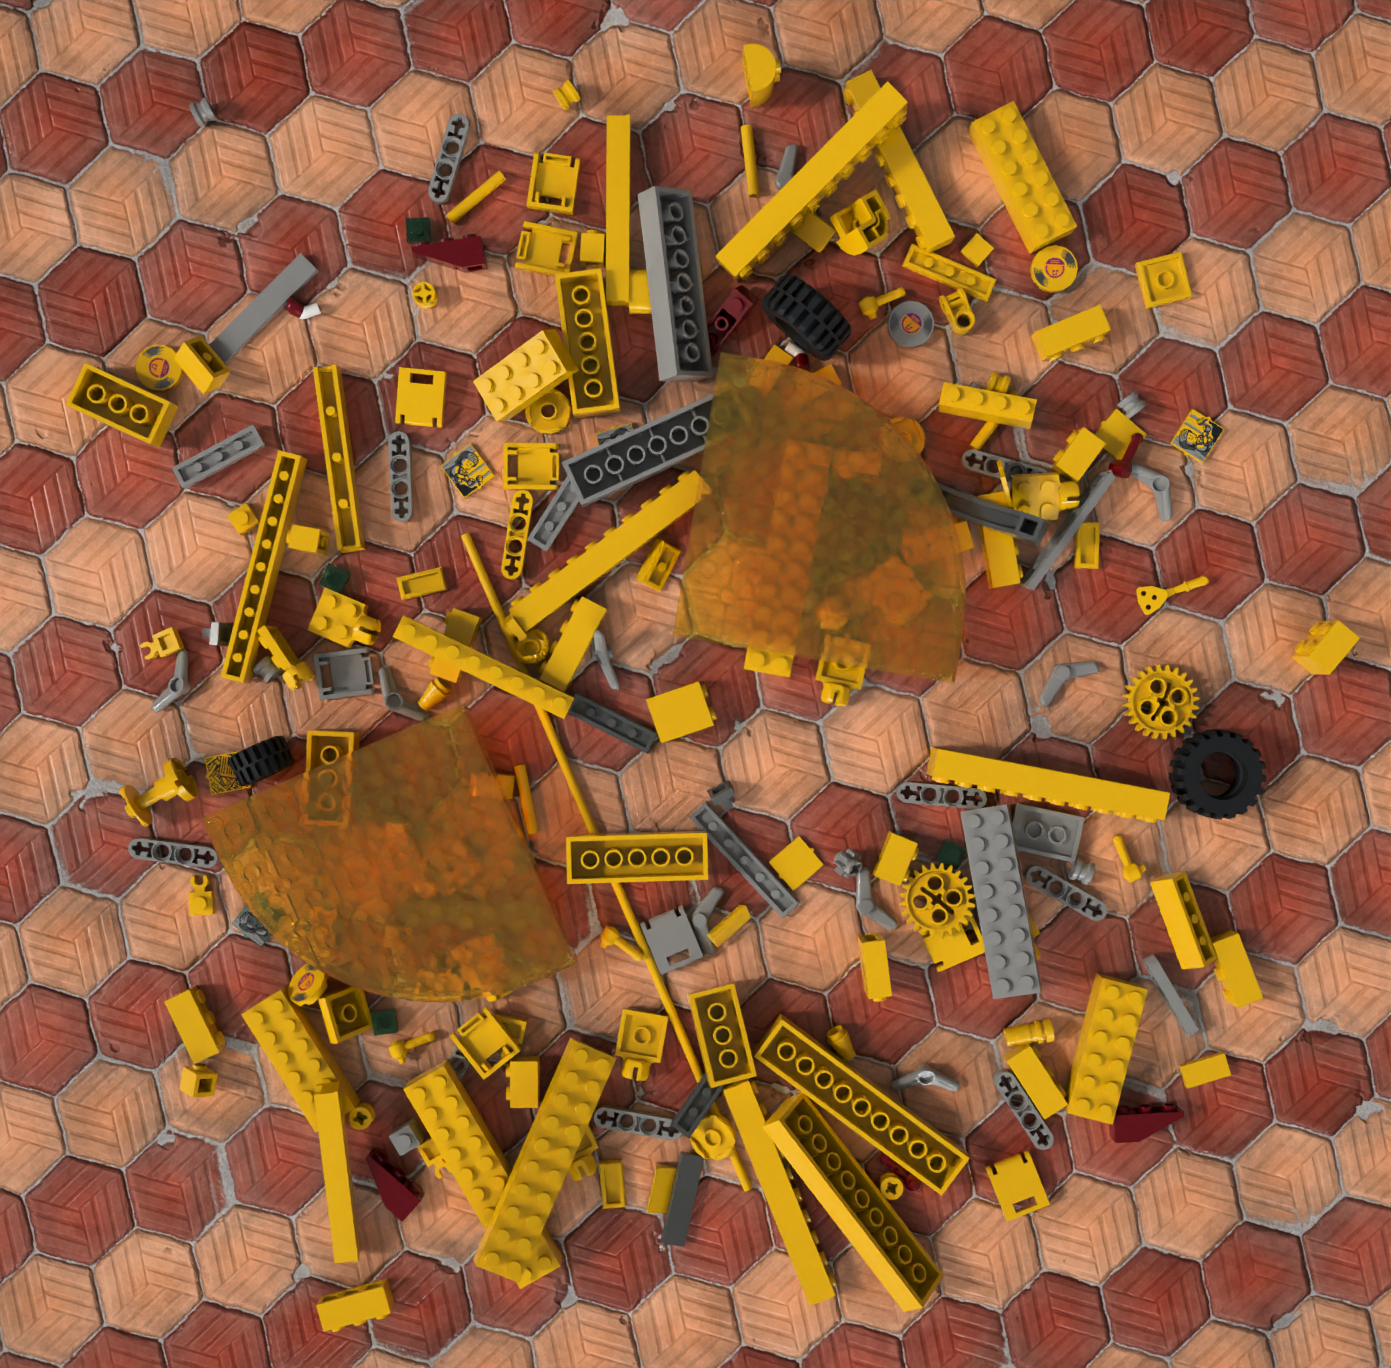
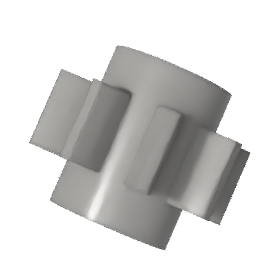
M850 848L839 851L834 858V863L837 865L834 871L846 878L856 876L862 869V863L859 861L862 856Z

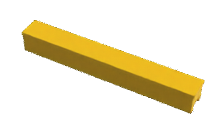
M630 114L607 115L606 301L607 306L629 307Z
M336 364L320 368L313 367L337 549L342 551V553L366 550L341 367Z
M341 1081L317 1084L314 1100L334 1262H358L361 1248Z

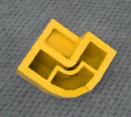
M876 189L830 217L841 238L836 243L844 252L855 256L865 252L889 235L888 220L891 217Z

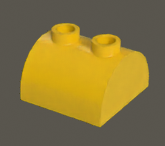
M759 44L743 45L742 66L751 108L764 104L771 97L774 83L780 82L781 65L780 60L775 59L766 47Z
M361 983L327 992L318 999L331 1044L340 1043L374 1028Z

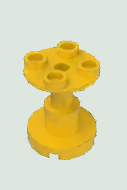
M175 757L163 763L165 775L154 781V787L145 793L140 794L137 789L129 784L119 788L120 794L127 803L125 811L131 818L136 817L144 827L152 824L153 821L149 808L150 805L160 799L168 801L176 795H179L188 802L197 797L199 793L192 775L187 776L184 772L187 770L186 766Z

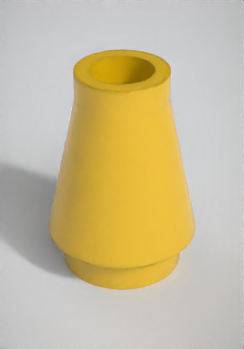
M437 677L435 680L432 679L418 701L419 706L428 711L431 707L449 696L451 691L450 685L440 677Z
M838 1025L827 1032V1042L844 1061H850L856 1056L847 1029Z

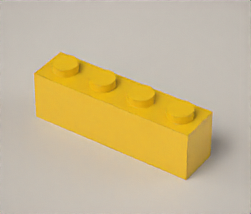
M944 382L939 401V412L1031 430L1037 399Z
M1004 491L975 497L1008 508ZM978 525L989 589L1021 583L1020 579L1023 578L1021 565L1017 564L1016 556L1019 555L1017 542H1014L1013 537Z
M583 596L580 600L576 599L570 610L573 612V615L569 621H564L559 631L563 633L559 642L556 640L553 642L549 653L552 655L548 662H543L538 672L542 674L540 680L563 692L567 691L594 638V632L598 630L608 611L606 608Z
M1186 871L1163 874L1151 881L1153 893L1181 968H1202L1215 961L1217 956Z

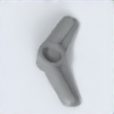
M796 144L788 145L785 149L775 182L778 190L782 189L794 177L798 146Z
M1131 462L1133 467L1131 476L1151 487L1155 495L1160 518L1162 521H1168L1173 516L1168 477Z
M596 630L594 632L595 657L611 689L618 691L621 686L610 662V659L613 658L612 651L608 645L606 646L604 633L601 630Z
M185 649L179 650L177 653L174 677L170 679L168 688L152 703L151 708L155 712H160L180 695L188 693L191 688L188 681L189 654Z
M1095 661L1056 664L1052 668L1051 674L1039 698L1040 704L1043 707H1049L1067 680L1097 673L1099 671L1098 664Z
M387 665L381 667L378 673L386 708L420 722L426 721L429 718V712L403 699L397 690L390 667Z
M862 867L861 871L857 874L856 909L888 930L896 928L898 922L873 901L869 869Z
M713 887L690 917L702 952L709 956L715 953L714 944L707 937V933L710 931L709 918L724 894V890L721 887Z
M922 1064L918 1067V1070L892 1081L890 1088L895 1092L918 1084L924 1086L932 1084L955 1092L959 1090L960 1084L958 1081L932 1069L930 1065Z

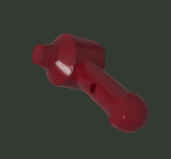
M1134 433L1131 436L1132 439L1122 460L1119 459L1115 463L1109 464V470L1112 471L1114 476L1126 479L1131 475L1133 468L1131 461L1139 444L1143 441L1142 434Z
M885 1153L881 1154L880 1162L903 1179L907 1190L916 1191L920 1188V1179L905 1170Z

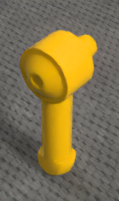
M900 287L876 298L874 296H866L858 304L862 314L874 320L877 318L878 306L902 298L906 292L903 287Z
M1115 835L1112 838V842L1123 863V877L1129 883L1140 879L1142 873L1146 871L1145 865L1132 863L1122 837Z
M607 925L600 934L601 942L599 944L603 949L608 945L615 944L639 962L643 959L644 954L621 938L615 927Z
M430 1031L408 1041H393L388 1046L392 1058L397 1059L402 1064L406 1062L405 1056L408 1050L436 1040V1034L434 1031Z

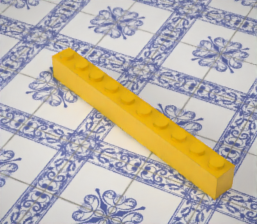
M278 450L221 678L241 683H251L253 669L255 668L261 645L258 639L260 635L257 630L266 625L287 543V532L291 527L308 459L300 455Z
M689 470L684 472L677 478L679 480L677 484L673 487L670 484L664 487L659 492L661 496L654 501L652 498L648 499L640 506L642 508L641 511L637 514L633 512L622 519L623 524L617 529L615 526L608 529L603 534L605 538L599 542L594 540L585 547V553L581 556L578 554L572 556L566 561L568 565L562 570L557 568L548 575L549 580L543 584L541 582L535 584L529 589L531 593L525 598L521 595L511 603L513 607L509 611L522 629L528 633L529 630L535 628L712 495V492L695 470L691 473Z
M750 1078L726 1084L723 1088L724 1095L809 1306L836 1296L834 1287L837 1286L836 1280L832 1272L829 1274L825 1266L829 1264L824 1251L819 1252L817 1247L820 1241L816 1231L810 1230L808 1223L811 1222V1218L807 1209L802 1210L800 1201H803L799 1188H794L791 1180L794 1179L790 1166L785 1167L782 1160L785 1156L762 1128L767 1122L765 1116L768 1115L764 1102L759 1103L756 1095L760 1092L755 1080L750 1081Z

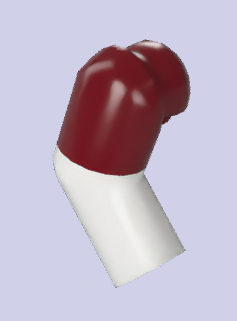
M289 298L286 301V310L289 314L301 320L322 313L317 302L304 306L296 298Z
M790 341L784 351L795 358L794 372L798 375H803L810 366L808 354L801 347Z

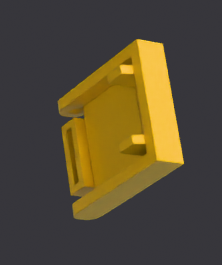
M534 152L527 208L573 215L581 158H576L574 167H571V156L544 152L543 163H539L540 152ZM541 197L562 200V206L540 203Z
M524 221L523 228L532 230V232L521 231L516 259L524 261L525 264L516 262L514 268L555 277V274L571 272L579 236L578 232ZM563 244L570 245L566 265L559 263Z
M399 367L395 423L401 424L402 415H405L406 425L434 427V418H437V428H443L447 372ZM413 374L432 375L433 385L413 383Z
M503 443V489L558 491L559 485H550V481H559V453H551V449H559L560 444ZM509 456H518V478L509 477Z
M946 917L936 920L935 922L941 923L945 920ZM965 917L967 922H971L978 937L977 940L969 942L962 923L959 925L961 932L954 928L952 930V937L948 932H944L943 939H941L939 933H936L934 939L931 938L930 934L922 937L933 963L943 961V963L936 966L938 972L985 953L982 934L974 917Z
M488 1006L483 1008V1012L487 1016L486 1018L481 1012H478L457 1029L462 1036L461 1038L456 1032L450 1034L452 1041L483 1080L522 1049ZM502 1047L506 1055L491 1066L486 1059Z
M1029 1151L1024 1152L1027 1160L1025 1163H1023L1020 1154L993 1163L997 1171L994 1175L990 1166L985 1167L1007 1222L1050 1205ZM1032 1196L1036 1203L1015 1210L1013 1206L1014 1203Z

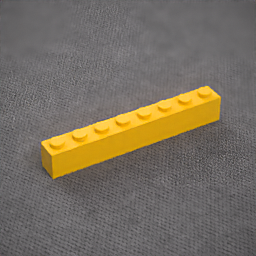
M872 70L846 82L843 96L846 103L852 105L855 111L853 115L881 89ZM900 126L897 129L893 127L888 132L889 137L880 146L876 144L873 147L876 153L874 157L877 165L883 167L886 173L885 180L890 188L893 187L896 193L895 200L900 209L903 208L907 215L905 219L909 228L914 229L917 235L916 242L921 250L925 249L928 254L952 243L955 235Z
M406 615L402 616L393 635L394 638L563 719H565L574 700L573 696Z

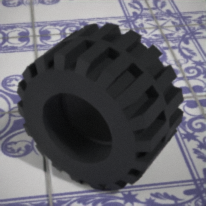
M274 736L232 755L228 760L240 786H248L292 766L295 762L283 736Z

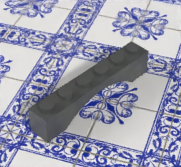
M912 474L904 494L912 502L1037 546L1041 545L1049 525L1045 519L972 497L916 474Z

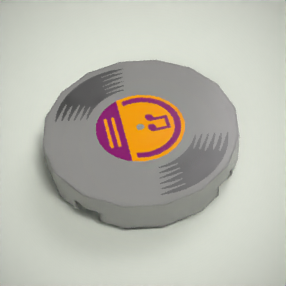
M916 301L900 303L892 310L888 318L889 336L897 345L903 348H916L928 341L933 332L934 319L932 313L925 305Z

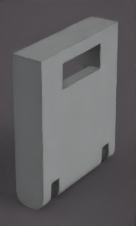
M370 647L313 655L319 701L376 693L375 689H367L366 686L375 684L371 657H363L362 653H369ZM322 665H330L333 687L325 688Z
M683 905L678 907L681 914L679 917H677L675 910L671 909L648 919L651 929L647 928L645 921L640 923L661 975L704 957ZM688 948L691 957L670 965L668 956Z

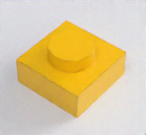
M244 503L226 515L239 535L245 534L260 524V520L248 503Z
M512 614L504 618L507 624L504 628L512 638L516 636L519 641H522L527 637V633Z

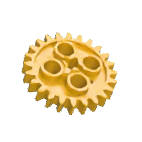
M1160 664L1154 665V671L1150 666L1145 667L1146 674L1142 671H1137L1139 678H1130L1133 685H1125V688L1130 692L1129 694L1122 695V697L1128 699V702L1123 703L1122 706L1129 708L1124 713V716H1132L1128 723H1137L1135 731L1143 729V736H1148L1151 733L1152 739H1157L1160 734L1161 739H1167V733L1171 737H1176L1175 730L1179 733H1184L1183 725L1191 727L1188 719H1196L1192 710L1199 709L1198 706L1193 705V702L1200 700V698L1193 697L1192 693L1198 689L1189 687L1193 682L1192 679L1184 680L1187 675L1186 672L1178 675L1179 668L1174 667L1170 671V665H1164L1163 669H1161ZM1154 680L1159 683V690L1155 693L1150 687ZM1175 690L1180 693V699L1176 703L1172 700V693ZM1158 698H1161L1164 702L1163 706H1160V703L1157 702ZM1145 701L1148 702L1150 707L1146 714L1141 711V705ZM1165 711H1168L1170 720L1165 724L1162 720V715ZM1155 714V719L1152 721L1151 717Z
M931 863L930 870H927L922 865V873L914 870L916 877L908 876L910 884H902V887L907 891L899 895L905 899L904 902L899 903L900 907L907 908L902 912V915H910L906 921L907 924L915 922L913 930L917 931L922 928V936H925L929 931L932 939H934L936 933H939L941 939H943L944 932H948L952 937V930L954 928L961 932L959 925L961 923L966 926L968 925L965 917H973V914L968 911V909L975 908V904L969 902L975 899V895L968 894L973 887L972 885L965 886L968 878L960 879L961 871L959 870L954 874L952 865L947 870H945L943 863L940 864L939 869H936L934 863ZM934 879L942 882L941 887L937 890L929 888L930 882ZM924 887L936 898L941 896L943 904L951 908L954 914H950L938 903L934 906L932 898L923 893L921 888ZM950 894H958L960 901L957 904L948 903L947 899ZM920 897L926 898V906L924 908H917L915 906L916 899ZM939 911L946 914L945 920L941 923L933 920L934 914Z

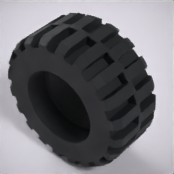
M783 275L762 299L761 307L764 313L768 315V318L798 346L821 361L831 359L851 335V326L846 318L842 316L841 312L824 298L821 293L795 275Z
M1214 729L1206 730L1205 732L1199 731L1194 733L1192 738L1183 740V746L1181 748L1177 747L1174 751V754L1177 756L1175 760H1170L1169 765L1173 767V773H1169V780H1172L1174 783L1171 789L1173 793L1178 794L1177 800L1181 804L1186 805V809L1191 812L1220 820L1222 818H1235L1236 814L1242 815L1248 811L1247 806L1253 807L1258 802L1255 799L1256 795H1262L1264 791L1263 788H1260L1261 783L1266 782V775H1262V769H1266L1265 762L1259 760L1262 754L1259 749L1253 748L1254 743L1249 739H1244L1238 733ZM1214 752L1227 754L1235 768V778L1231 787L1219 796L1207 794L1199 782L1200 766L1205 758Z

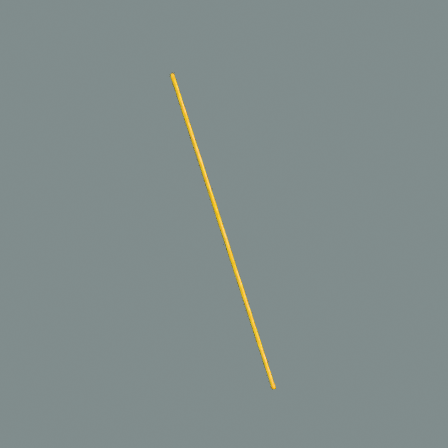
M465 533L461 535V538L518 670L531 676L527 665L520 662L515 655L516 639L515 637L512 638L504 628L507 625L504 619L506 616L470 533ZM534 705L589 834H600L547 711ZM621 882L611 883L637 945L644 954V961L698 1083L703 1076V1071ZM714 1101L709 1111L711 1114L721 1115L716 1101ZM734 1147L729 1157L744 1191H749L753 1187Z

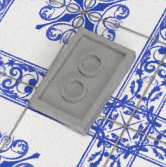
M1015 802L1012 823L1017 851L1075 863L1085 817Z

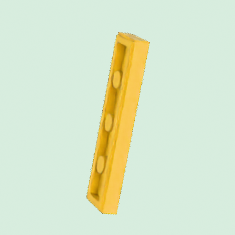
M911 244L902 265L904 268L956 290L961 287L965 294L986 303L997 280L934 252L927 254L925 249L921 250L915 244Z

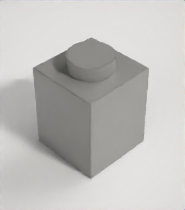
M413 1117L394 1128L389 1138L399 1155L402 1156L421 1145L425 1136Z

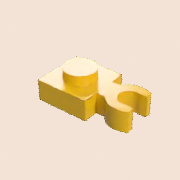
M170 627L152 635L154 642H144L140 645L141 648L150 647L151 649L150 654L146 655L145 659H155L158 655L166 657L184 649L177 627Z
M209 874L203 875L204 881L202 884L198 883L197 875H193L190 878V883L195 888V891L188 893L190 916L216 913L214 890H207V886L210 884Z
M431 1137L417 1146L427 1167L435 1165V1175L437 1178L441 1179L443 1177L441 1167H446L449 1173H451Z

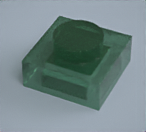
M429 217L406 218V238L408 244H418L425 241L431 242V223Z
M328 563L319 584L342 594L351 573Z
M944 839L935 860L949 867L952 865L957 870L967 849Z
M395 1008L371 1012L374 1036L397 1033L399 1031Z

